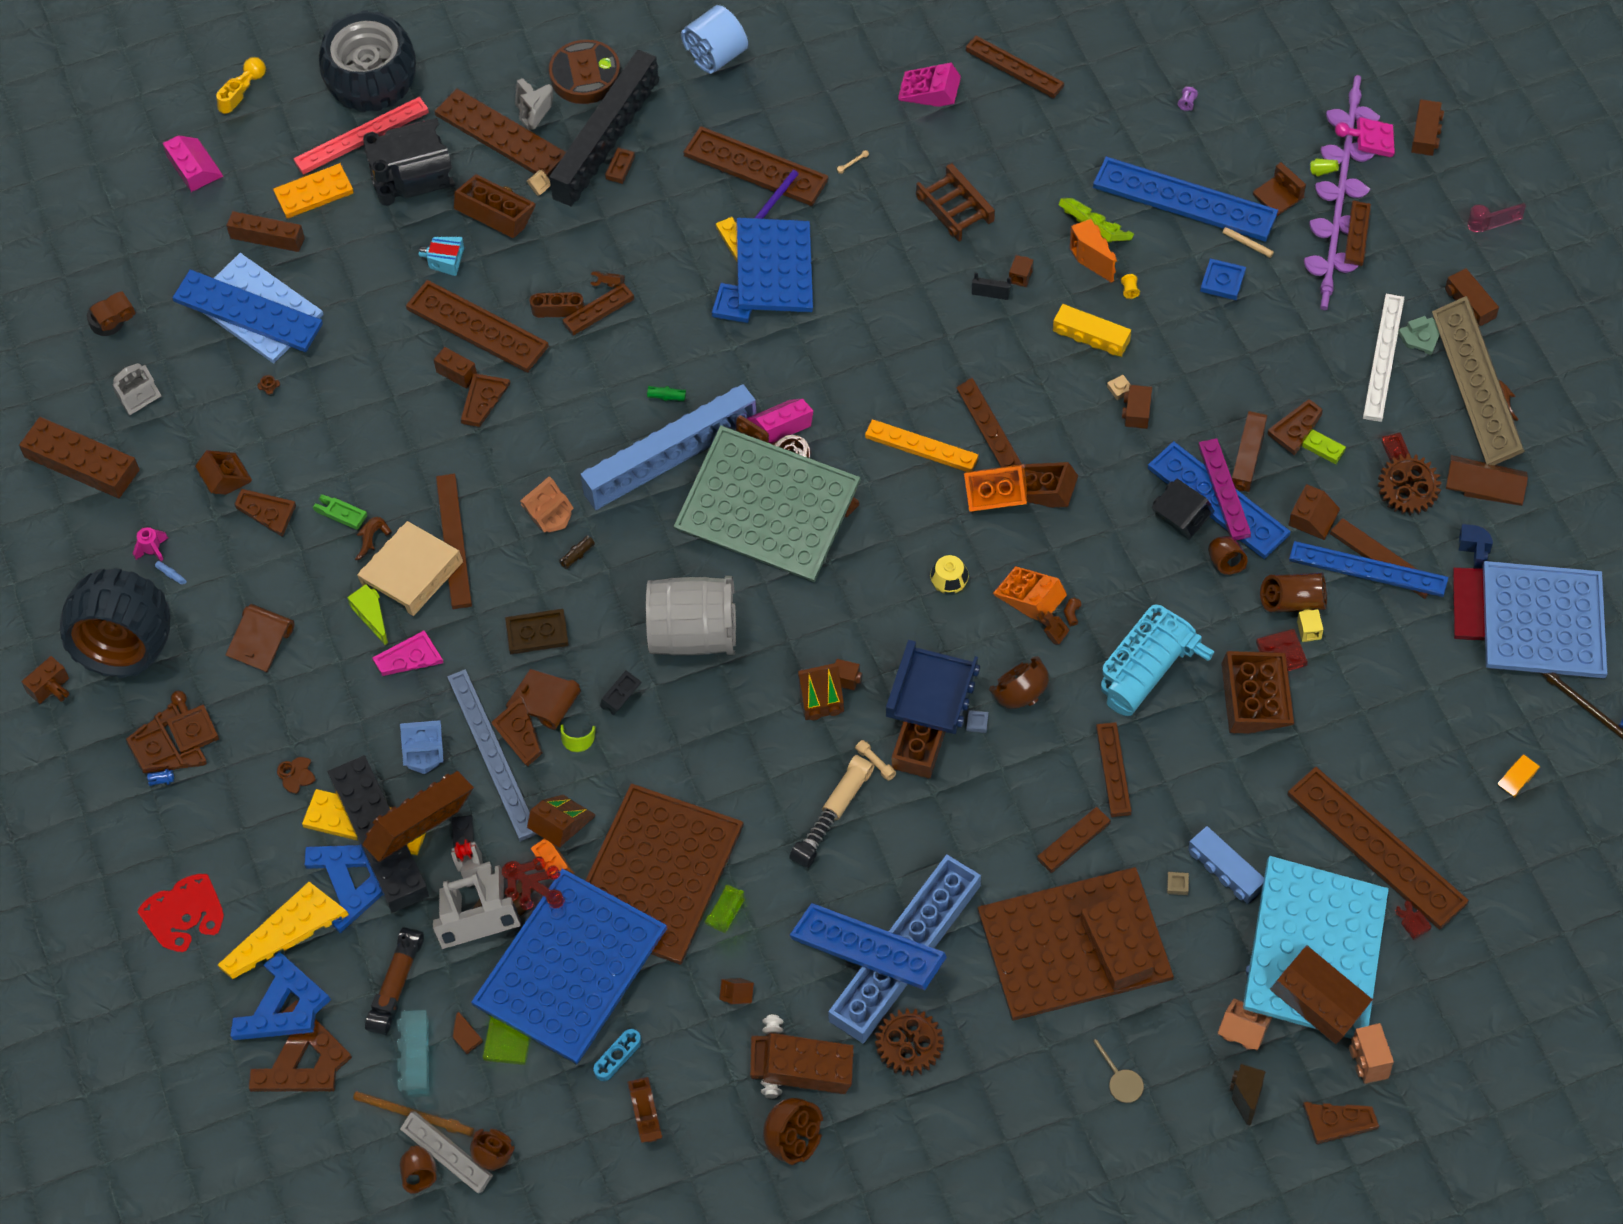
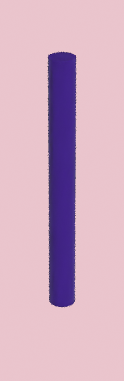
M792 170L755 216L756 219H763L798 176L799 173Z

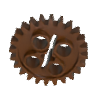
M1408 453L1404 459L1400 454L1398 460L1393 457L1391 463L1386 462V468L1381 469L1380 472L1382 474L1378 477V480L1381 482L1377 485V487L1382 488L1379 494H1385L1382 501H1389L1387 507L1394 505V512L1401 509V514L1403 515L1408 510L1411 516L1413 510H1415L1418 515L1421 509L1426 512L1428 506L1432 507L1433 501H1437L1438 496L1436 494L1441 492V489L1437 487H1440L1442 483L1436 480L1439 479L1440 474H1434L1437 468H1430L1431 461L1427 464L1424 463L1425 457L1418 460L1417 454L1414 458H1411ZM1411 471H1418L1420 476H1414ZM1393 475L1400 476L1401 481L1395 480ZM1417 488H1423L1426 493H1419ZM1399 493H1405L1408 498H1401Z
M906 1008L905 1014L898 1010V1016L895 1017L892 1013L890 1014V1021L883 1019L884 1026L879 1025L878 1027L880 1033H876V1039L878 1040L875 1041V1046L878 1047L877 1055H882L881 1062L887 1061L886 1068H890L893 1065L894 1073L902 1069V1075L907 1070L913 1076L914 1070L922 1074L923 1067L928 1071L930 1070L929 1063L936 1065L935 1058H941L939 1051H943L942 1043H944V1037L941 1036L942 1029H937L938 1022L932 1023L933 1016H929L926 1019L925 1011L921 1015H917V1009H915L913 1014H910L909 1009ZM909 1026H916L918 1029L910 1031L907 1028ZM898 1037L900 1040L893 1042L890 1038ZM927 1042L929 1046L921 1047L919 1044ZM904 1053H909L912 1055L910 1058L902 1057Z

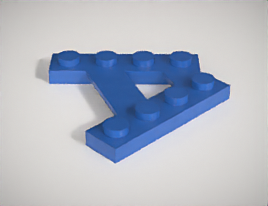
M360 845L306 847L305 868L327 869L340 901L339 905L349 914L343 919L339 917L332 921V926L341 933L383 895ZM367 867L370 877L355 890L347 868Z
M277 952L274 957L264 964L266 970L275 978L253 1016L233 1018L231 1029L233 1040L311 1033L314 1030L315 1014L331 1001L330 997L282 953ZM292 992L299 999L294 1011L279 1013L288 995Z

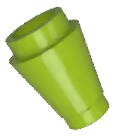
M1316 158L1314 161H1311L1312 175H1317V177L1339 170L1338 160Z

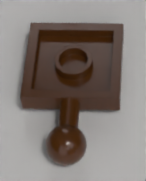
M175 691L171 695V702L178 706L181 714L168 719L167 723L181 754L219 740L204 704L188 710L185 704L187 700L186 694L183 691Z

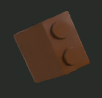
M206 450L195 465L212 494L226 495L252 481L236 453Z
M1306 484L1291 512L1289 526L1325 540L1340 508L1325 491Z

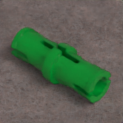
M648 386L647 398L685 402L686 390L669 388V386H665V388Z

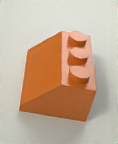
M1024 464L964 473L969 512L1027 504V482Z

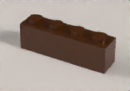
M232 211L226 225L230 239L299 252L305 239L300 224Z

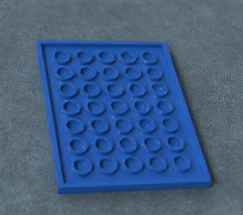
M562 868L471 1003L476 1008L578 1065L667 930V925Z

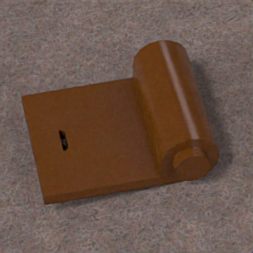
M250 604L243 610L242 620L226 652V656L268 672L283 637L288 638L294 629V620Z
M530 669L506 704V707L508 708L521 696L524 698L529 715L537 717L544 726L555 730L580 694V686L574 680L568 681Z

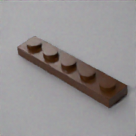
M1117 723L1096 724L1111 817L1131 815Z

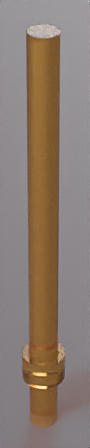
M357 1091L353 1096L354 1100L405 1116H409L411 1112L415 1111L430 1124L446 1128V1131L452 1133L459 1132L472 1136L474 1128L459 1124V1121L454 1119H443Z

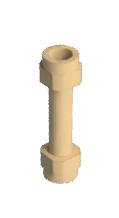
M862 740L856 745L855 749L861 756H866L881 771V776L884 779L890 781L895 777L896 771L890 764L886 765L875 755L867 742Z

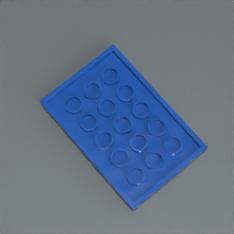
M737 218L738 309L812 312L810 221Z

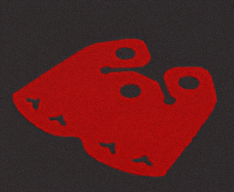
M195 874L178 881L171 891H160L149 897L137 911L157 941L164 948L177 952H184L188 949L191 935L183 932H171L172 928L187 930L197 925L201 918V913L205 911L206 915L201 921L199 931L206 935H216L220 931L224 916L223 909L208 874ZM203 879V880H201L200 884H199L198 882H195V881H194V880ZM187 883L186 889H180V887L185 886V884ZM164 896L162 902L157 901V899H161ZM150 904V910L144 911V909L148 908V905ZM189 914L191 916L190 921L184 922L182 920L183 915ZM214 921V928L208 929L206 927L207 922ZM179 937L184 939V943L180 946L175 944V940Z

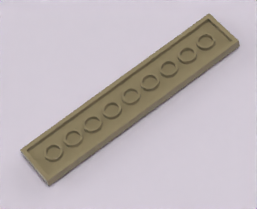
M1465 296L1432 311L1486 463L1488 465H1496L1524 453L1525 450L1468 297Z

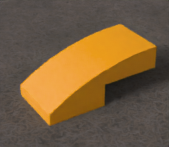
M1523 754L1499 781L1498 786L1515 798L1523 786L1539 770L1540 766Z

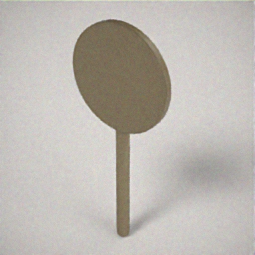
M1095 1039V1045L1115 1073L1109 1084L1112 1096L1123 1103H1131L1138 1100L1144 1088L1141 1077L1131 1070L1118 1071L1098 1040Z

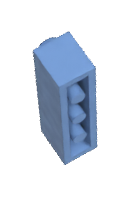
M1208 826L1190 840L1188 849L1190 855L1196 860L1199 859L1208 872L1214 873L1225 887H1229L1234 891L1235 896L1239 900L1249 904L1262 892L1264 877Z

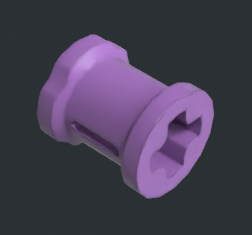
M1192 87L1183 88L1182 98L1178 101L1180 109L1184 111L1193 109V101L1198 96L1197 90Z

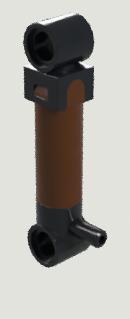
M402 927L400 930L397 947L379 994H375L371 1005L372 1010L367 1015L365 1030L382 1035L388 1034L392 1020H394L398 1010L397 1002L416 953L422 947L424 932Z

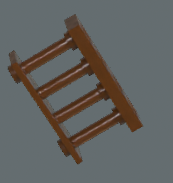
M952 163L946 166L945 177L925 188L920 182L916 183V196L918 200L925 203L948 229L949 234L959 242L962 240V230L980 219H984L988 224L995 221V210ZM948 183L956 188L937 200L931 195V193ZM959 195L967 200L948 212L941 206ZM969 207L977 211V213L958 224L952 218Z

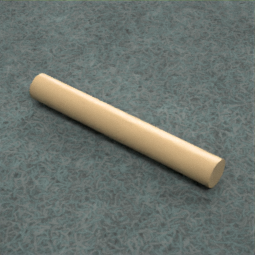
M1225 227L1223 230V234L1269 258L1274 254V251Z

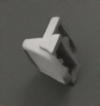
M522 78L517 81L515 105L520 109L519 119L529 131L534 130L551 108L553 88L548 84L533 91L532 86L529 83L527 84Z
M137 363L125 367L113 379V390L128 415L133 414L161 397L159 390L154 384V379L145 365L141 366V364Z

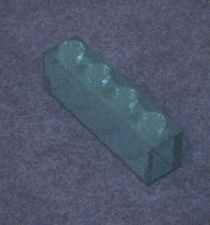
M401 1011V1019L397 1021L398 1032H401V1039L397 1041L398 1051H401V1058H398V1071H401V1078H398V1090L402 1091L404 1098L430 1096L429 1017L427 1011Z

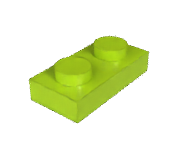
M1313 429L1302 445L1303 448L1334 464L1338 462L1346 449V446Z

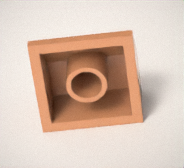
M1234 998L1225 1012L1218 1034L1227 1041H1236L1247 1049L1258 1050L1272 1017L1244 1010V1002Z

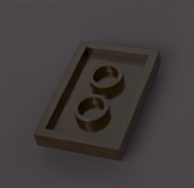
M564 609L505 617L510 655L569 646Z

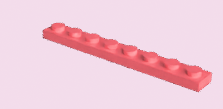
M418 97L293 158L294 163L304 175L363 146V137L366 133L376 132L379 136L385 135L387 130L401 127L428 114V108L422 99Z

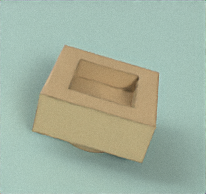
M543 170L537 171L527 180V183L537 196L541 195L551 186L550 180Z
M1124 375L1107 382V388L1116 400L1124 397L1125 392H1129V385H1131Z

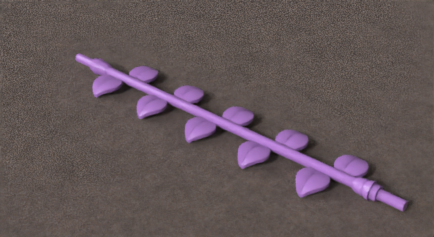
M1354 76L1353 88L1348 94L1350 104L1349 115L1341 109H1333L1326 112L1327 120L1332 126L1336 127L1338 123L1344 122L1348 124L1349 128H1354L1355 119L1357 121L1359 117L1375 121L1380 119V116L1368 107L1357 108L1362 97L1360 90L1361 76ZM1351 135L1345 136L1344 150L1336 145L1321 147V154L1324 159L1338 160V163H1341L1338 187L1329 181L1315 184L1316 192L1322 199L1326 201H1334L1336 199L1333 224L1324 218L1310 220V228L1316 236L1321 238L1331 236L1328 259L1326 261L1320 256L1304 258V265L1311 274L1316 276L1325 274L1320 287L1322 294L1320 308L1322 310L1328 309L1329 297L1334 291L1332 279L1334 267L1343 273L1352 272L1358 267V265L1344 263L1345 253L1336 254L1339 228L1348 235L1350 216L1341 217L1344 193L1346 192L1352 198H1361L1370 191V188L1357 179L1347 180L1350 156L1356 161L1365 162L1370 160L1374 154L1358 150V142L1352 143L1353 136Z

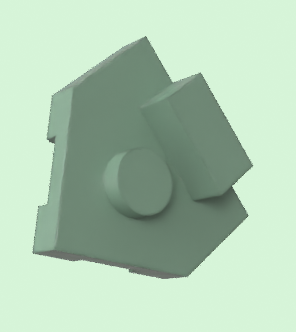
M1426 316L1414 319L1409 321L1406 327L1398 330V334L1406 347L1425 351L1429 355L1433 354L1440 337L1433 317L1427 319Z

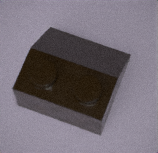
M1241 1064L1239 1071L1234 1070L1229 1091L1233 1092L1232 1100L1247 1125L1251 1126L1266 1071Z

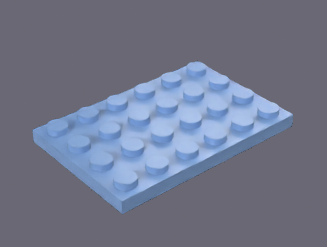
M241 253L214 277V279L320 319L323 316L321 309ZM205 314L273 364L290 348V346Z

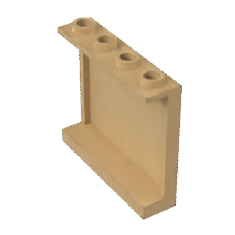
M407 521L385 543L383 548L372 557L370 562L360 570L357 576L362 586L365 584L372 586L404 605L407 612L414 616L463 563L459 550Z

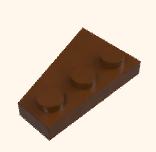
M473 373L461 424L480 427L509 387L510 380Z
M241 489L235 502V507L283 537L296 503L295 501Z
M520 696L491 723L524 764L529 766L543 752L524 698Z
M1311 1102L1303 1103L1316 1144L1379 1128L1372 1106H1334L1328 1103H1323V1105L1312 1104Z

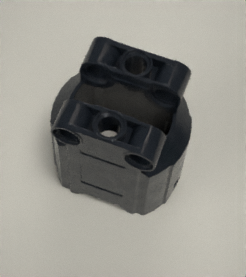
M437 118L387 130L385 135L379 136L376 132H368L364 135L363 141L372 182L379 202L382 205H392L395 202V197L398 196L406 199L455 186L453 179L448 176L452 165L447 147L442 145L440 136L437 135L435 130L439 125Z

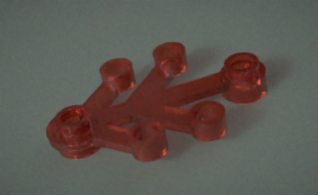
M538 856L529 863L519 864L517 861L506 863L502 868L503 877L508 879V888L505 890L506 897H512V900L518 898L519 892L516 889V880L518 879L522 882V897L519 900L522 909L528 910L533 906L531 888L546 897L551 908L561 907L565 902L562 893L559 890H550L537 882L557 879L560 876L558 867L553 865L544 872L526 875L523 872L534 869L537 871L543 870L546 866L544 859Z

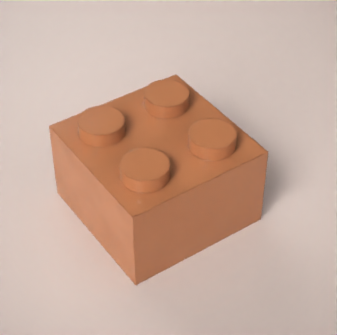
M1381 1024L1357 1028L1354 1037H1352L1349 1050L1352 1058L1356 1059L1358 1077H1362L1364 1084L1389 1078L1394 1061Z

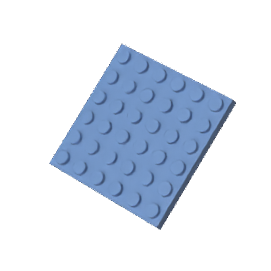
M1484 561L1483 591L1486 668L1539 673L1553 672L1562 675L1606 678L1607 657L1602 571Z

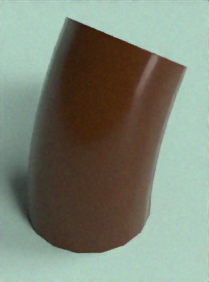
M1324 573L1268 575L1263 580L1260 588L1261 603L1269 612H1293L1306 609L1326 610L1327 589Z

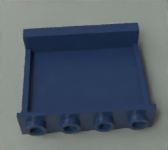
M908 640L886 705V717L956 734L958 727L962 728L964 722L963 711H967L970 699H967L968 695L974 691V676L978 677L980 665H978V657L975 656L972 662L916 648V641Z

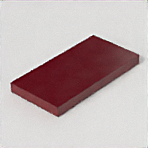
M1453 568L1454 639L1485 640L1483 569Z

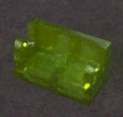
M726 885L711 914L707 916L705 924L726 933L745 900L744 891Z

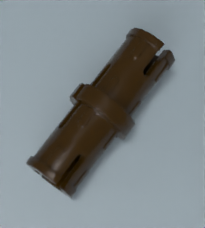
M588 535L585 536L581 542L570 548L571 550L559 560V563L563 568L568 569L575 561L584 557L583 554L594 546L595 542Z

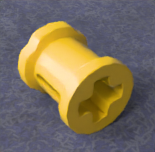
M1127 274L1121 278V283L1124 285L1123 296L1127 299H1133L1140 294L1136 284L1138 279L1134 274Z

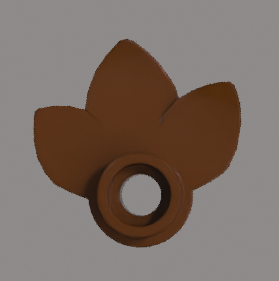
M298 757L292 762L284 761L278 766V777L283 780V787L290 793L297 794L300 786H308L315 782L313 773L307 769L311 764L309 758Z

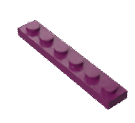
M1218 439L1199 442L1198 447L1230 537L1234 540L1251 537L1250 528Z

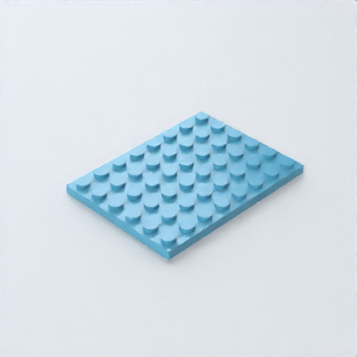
M1269 856L1266 864L1243 1009L1317 1029L1270 990L1306 945L1373 999L1389 888ZM1372 1002L1343 1037L1352 1039L1357 1028L1369 1026Z

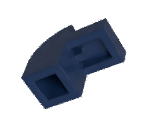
M1462 524L1459 533L1458 551L1474 552L1473 568L1482 569L1483 562L1487 561L1488 554L1491 552L1493 545L1492 537L1488 531L1480 526Z

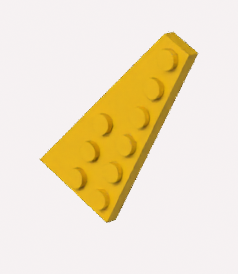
M308 882L227 955L218 966L225 974L234 979L254 968L257 962L265 958L269 960L274 957L273 954L277 951L289 949L312 936L317 929L323 926L327 928L332 925V921L339 917L343 919L349 914L338 903Z

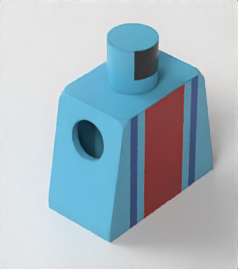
M434 237L430 247L420 246L419 257L427 258L430 269L456 276L464 252L463 238Z

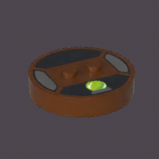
M578 40L564 45L553 55L549 64L550 81L554 91L564 100L577 104H590L603 100L621 74L619 59L614 50L608 45L595 40Z

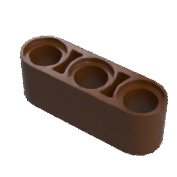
M577 292L537 293L532 295L529 300L533 316L538 318L567 317L584 307L583 296Z

